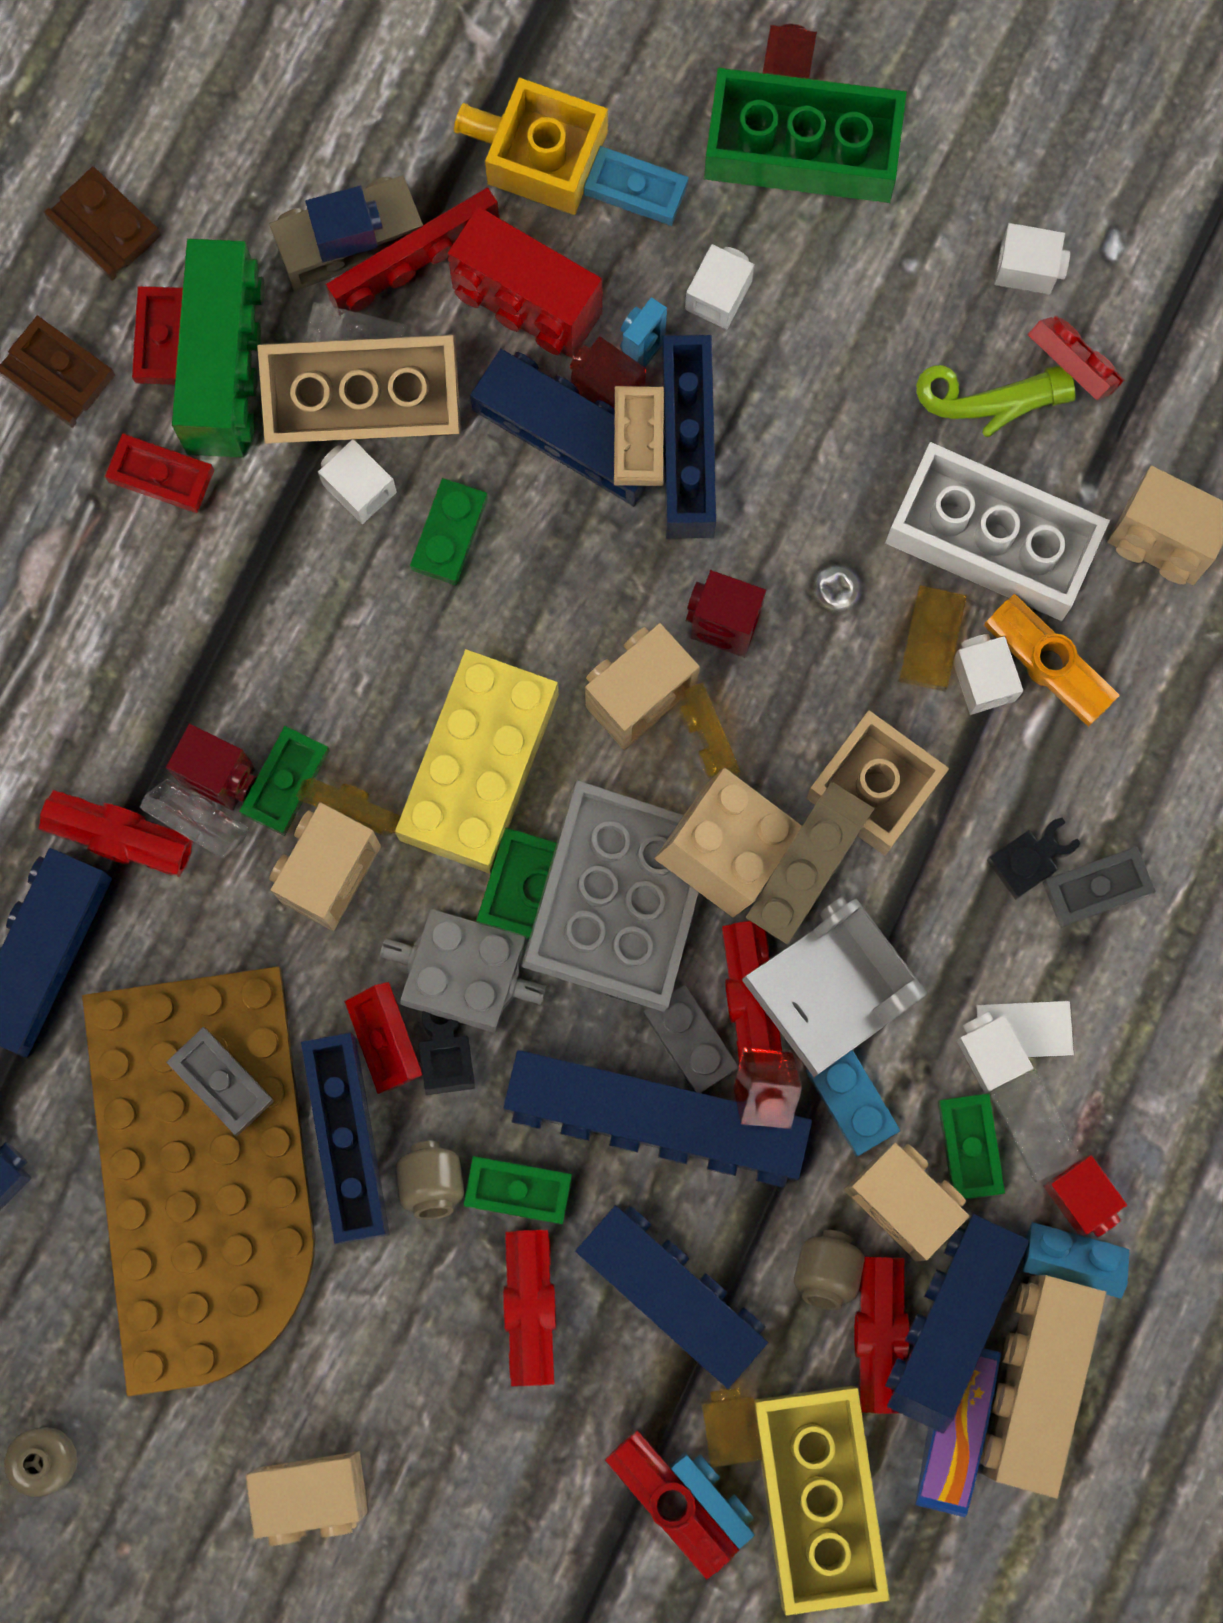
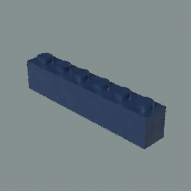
M517 1050L503 1106L505 1112L513 1114L511 1122L514 1124L541 1129L542 1121L562 1125L561 1135L585 1141L590 1140L592 1132L611 1137L609 1146L638 1153L640 1144L658 1148V1158L687 1164L689 1156L708 1160L707 1170L736 1176L737 1169L742 1168L757 1172V1182L785 1188L787 1179L792 1181L799 1180L812 1123L810 1119Z

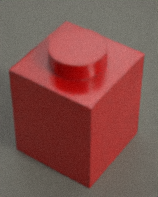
M1092 1155L1082 1157L1043 1185L1078 1235H1088L1090 1232H1093L1096 1237H1100L1121 1222L1117 1213L1128 1206Z

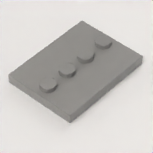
M577 780L571 791L521 967L664 1012L669 1007L699 892L654 858L684 815Z

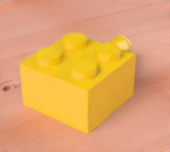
M519 77L505 113L501 117L462 103L455 119L454 133H461L492 144L485 160L488 185L576 215L584 194L585 183L599 148L603 146L608 134V108Z

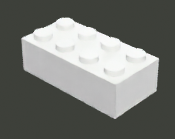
M930 442L891 526L885 544L1008 598L1016 594L1028 607L1062 621L1075 601L1110 520Z

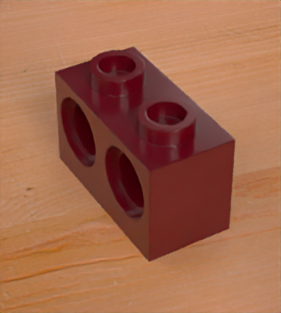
M710 570L705 584L696 582L687 606L686 622L692 623L691 639L745 658L762 612L766 589Z
M190 723L166 766V769L181 786L232 811L238 801L244 803L257 778L252 775L256 768L242 749Z

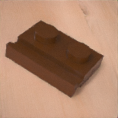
M94 166L59 197L60 201L51 209L48 207L44 211L47 219L111 281L117 277L116 274L125 265L128 267L161 236L159 229Z
M38 315L7 351L9 353L8 356L0 364L1 377L71 428H74L77 424L76 420L82 412H86L115 377V373L109 366Z

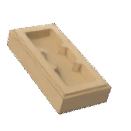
M615 386L614 485L663 486L664 387Z

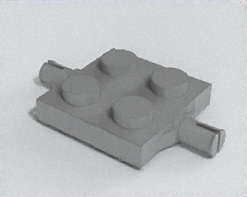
M434 909L430 910L423 934L418 938L414 946L385 938L380 952V958L407 965L408 978L400 999L401 1005L446 1019L456 1020L459 1023L496 1033L502 1012L513 997L541 1006L547 985L519 978L518 962L525 944L524 936Z

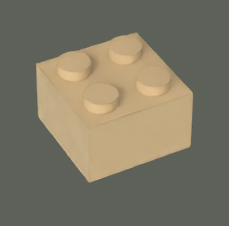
M1151 465L1130 496L1107 543L1117 547L1116 552L1127 560L1136 563L1145 561L1159 568V573L1171 582L1177 584H1186L1187 582L1194 586L1215 561L1223 545V501Z
M661 623L651 631L646 627L638 630L624 644L623 647L627 651L613 663L609 659L602 661L586 677L589 681V684L585 686L586 709L623 750L629 747L697 688L700 666Z
M868 710L811 786L806 799L816 805L829 785L834 782L875 808L859 832L858 837L886 856L941 782L949 768Z
M724 767L704 785L654 859L731 917H735L755 901L802 825Z
M320 802L314 813L308 810L301 818L294 833V837L299 839L290 856L283 854L278 859L269 880L274 882L271 888L272 893L283 905L334 932L379 852L381 844L372 829Z
M896 1143L886 1146L849 1183L844 1191L914 1261H927L970 1217L961 1208L966 1203V1200L947 1181L944 1180L942 1183H936L924 1171L929 1166L928 1162L912 1146L906 1144L904 1147H899Z
M360 1451L258 1467L246 1474L254 1539L268 1537L269 1546L300 1541V1537L306 1536V1530L320 1528L321 1537L348 1534L352 1532L353 1528H357V1522L368 1513Z

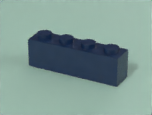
M712 335L663 336L662 377L664 387L666 539L714 538L716 528Z
M500 348L470 394L472 411L634 507L647 486L614 485L615 409L601 400H596L595 403H592L579 395V389L563 377L555 376L552 379L538 371L539 366L525 354L515 352L512 355ZM663 445V460H664V448H665V445Z
M52 848L48 849L45 858L40 856L34 862L28 876V883L31 884V887L24 901H18L13 906L6 922V928L10 929L2 947H0V1047L24 1057H28L112 880L104 871Z
M345 1033L302 1041L301 1047L334 1244L341 1245L388 1236L390 1232L357 1039L352 1033Z
M615 1205L575 1252L721 1384L729 1389L769 1343L760 1335L766 1326L746 1308L743 1307L736 1314L722 1300L728 1292L706 1273L698 1280L684 1267L690 1258L668 1239L662 1245H659L646 1233L652 1224L631 1205L624 1212Z
M975 1214L972 1215L965 1229L959 1227L951 1235L944 1250V1254L952 1257L946 1272L936 1269L924 1296L933 1301L927 1316L917 1313L905 1338L906 1342L913 1345L908 1359L904 1361L897 1358L885 1386L893 1390L887 1407L942 1434L945 1433L956 1414L1028 1245V1239Z

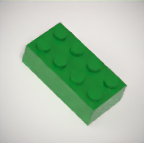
M718 68L707 143L704 180L890 203L896 182L907 91Z
M187 238L172 427L187 455L244 458L245 442L253 441L254 416L253 413H248L249 396L255 397L257 394V368L251 367L252 351H258L257 345H261L260 322H255L256 305L263 306L265 284L264 277H258V260L251 259L245 241Z

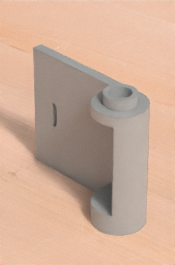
M843 896L835 900L819 913L824 920L819 926L742 979L813 1077L820 1074L928 995L857 898L849 903L846 902Z

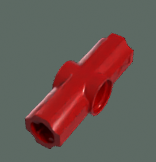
M55 790L45 800L40 813L38 828L44 833L86 846L88 851L123 864H129L132 861L152 870L155 869L180 877L187 867L194 841L191 835L146 821L144 816L123 807L104 803L103 806H100L82 798Z
M751 921L722 926L728 978L725 979L726 998L730 1021L735 1023L736 1045L742 1075L783 1070L785 1066L780 1031L742 981L746 975L769 961L766 931Z
M549 1230L505 1232L507 1286L503 1287L505 1332H509V1378H511V1387L554 1385L553 1330H556L555 1285L554 1283L551 1284Z
M864 1257L859 1287V1311L855 1312L854 1350L855 1356L859 1357V1399L862 1413H899L887 1407L893 1390L886 1387L885 1384L896 1359H907L909 1352V1343L905 1341L909 1331L908 1313L904 1312V1258Z
M636 1430L604 1459L650 1513L654 1522L668 1534L706 1580L721 1570L740 1550L639 1430ZM666 1491H678L686 1498V1508L676 1518L664 1517L657 1509L658 1499Z

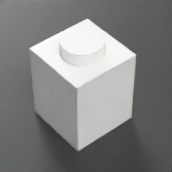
M1008 223L1001 243L994 285L1050 295L1056 280H1064L1068 270L1070 251L1062 250L1065 233Z
M711 244L686 292L685 310L727 330L752 283L755 264L749 262L748 257L737 249L731 247L721 249Z
M354 439L344 448L341 445L333 448L321 462L322 468L318 473L322 485L362 525L397 493L393 478Z
M983 634L962 642L963 649L957 651L952 662L970 715L1017 701L1023 692V688L1005 636L991 640L989 634Z
M988 1012L963 1025L967 1034L960 1037L957 1043L984 1094L1034 1069L1006 1015L993 1020Z

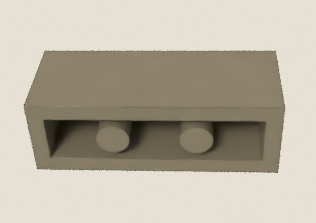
M404 175L396 178L381 177L370 182L365 189H362L366 202L375 200L383 229L374 231L378 248L322 263L308 210L292 209L281 214L278 220L269 223L294 291L345 273L423 226Z
M832 782L814 806L745 918L788 945L875 808Z

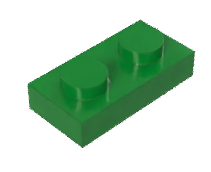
M445 478L441 479L410 563L411 571L455 586L457 585L488 500L487 492Z
M284 726L239 811L240 814L285 836L330 752L328 746Z
M990 1094L937 1101L950 1184L964 1199L1005 1194Z
M473 1156L464 1207L563 1225L572 1174Z

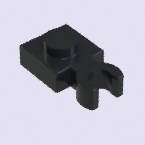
M1063 818L1050 822L1043 830L1039 841L1028 830L987 859L1015 900L1058 870L1050 858L1053 856L1057 858L1067 857L1079 847L1080 841L1078 839L1065 846L1059 845L1055 841L1054 832L1066 823Z
M422 1011L423 1029L428 1036L433 1038L432 1041L419 1042L425 1096L475 1089L469 1037L454 1038L460 1023L449 1019L447 1023L438 1025L431 1020V1013Z

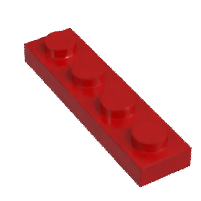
M486 187L326 283L330 302L339 316L350 310L351 312H358L366 308L373 302L376 294L390 286L397 288L406 284L414 277L415 271L430 262L437 264L448 258V251L478 206L499 218L498 201L490 189Z

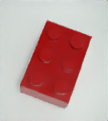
M479 206L447 253L452 287L455 290V295L461 301L474 308L482 305L494 312L495 318L512 331L518 332L520 328L536 337L535 341L541 348L553 355L558 356L562 352L573 359L603 313L601 277Z

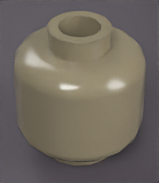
M423 1141L413 1144L410 1147L411 1152L401 1157L396 1164L395 1172L400 1205L407 1211L413 1212L414 1217L417 1219L430 1220L450 1215L454 1211L453 1207L462 1200L464 1195L459 1157L453 1151L441 1148L440 1143L436 1141Z
M825 1230L822 1236L812 1237L803 1242L794 1274V1284L803 1293L802 1299L806 1303L822 1309L839 1310L842 1308V1304L849 1303L857 1297L864 1266V1254L851 1244L852 1238L849 1235L839 1231Z
M51 1427L30 1429L18 1435L8 1446L4 1458L5 1474L10 1485L19 1493L30 1497L47 1496L64 1488L72 1479L77 1466V1451L72 1440L61 1430Z

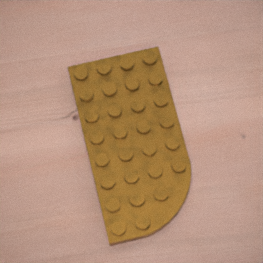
M279 966L82 995L127 1397L202 1386L222 1380L236 1373L257 1359L276 1341L295 1315L305 1295L315 1258V1233L282 970ZM203 1027L219 1041L274 1100L238 1136L233 1134L167 1063Z

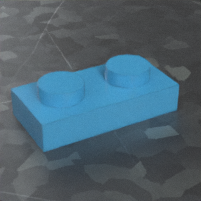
M600 146L584 186V195L672 226L686 192L689 177Z
M652 297L642 310L635 307L628 314L620 329L624 333L620 348H622V368L637 378L661 348L663 336L666 335L667 307Z
M853 1050L815 1077L806 1069L805 1072L856 1157L901 1131Z
M1034 1222L1031 1223L1026 1235V1239L1029 1242L1024 1253V1272L1034 1275H1047L1105 1291L1106 1295L1122 1298L1128 1284L1129 1249Z
M684 1452L670 1465L675 1474L739 1549L755 1536L752 1529L747 1525L754 1519V1516L735 1494L726 1500L713 1484L720 1479V1476L701 1454L692 1460Z

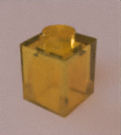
M740 1387L710 1391L711 1401L701 1402L710 1466L717 1467L762 1460L753 1397L751 1395L741 1396Z

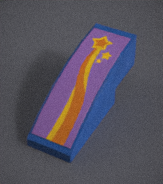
M983 1348L956 1414L945 1433L942 1434L928 1427L915 1505L961 1517L967 1516L989 1422L1001 1352Z

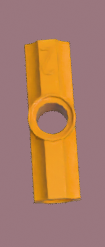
M1016 594L1007 599L985 622L984 627L996 638L1005 636L1010 652L1026 666L1027 673L1032 681L1038 685L1046 686L1088 727L1120 696L1077 654L1076 646L1071 639L1064 635L1056 634ZM1043 651H1053L1058 654L1062 659V669L1051 670L1045 667L1041 662L1040 653Z

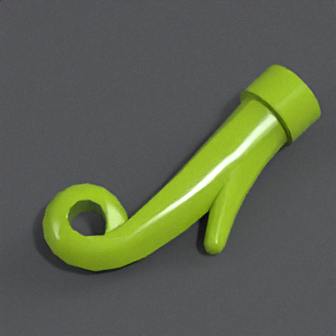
M934 365L925 369L916 383V393L919 402L928 412L939 417L966 419L995 415L983 428L982 434L985 437L992 436L1010 421L1034 409L1049 404L1055 406L1069 403L1076 399L1073 377L1060 365L1045 368L1044 373L962 398H958L959 382L956 374L950 368L943 365ZM935 379L945 381L948 386L947 393L943 399L934 396L931 391V383Z

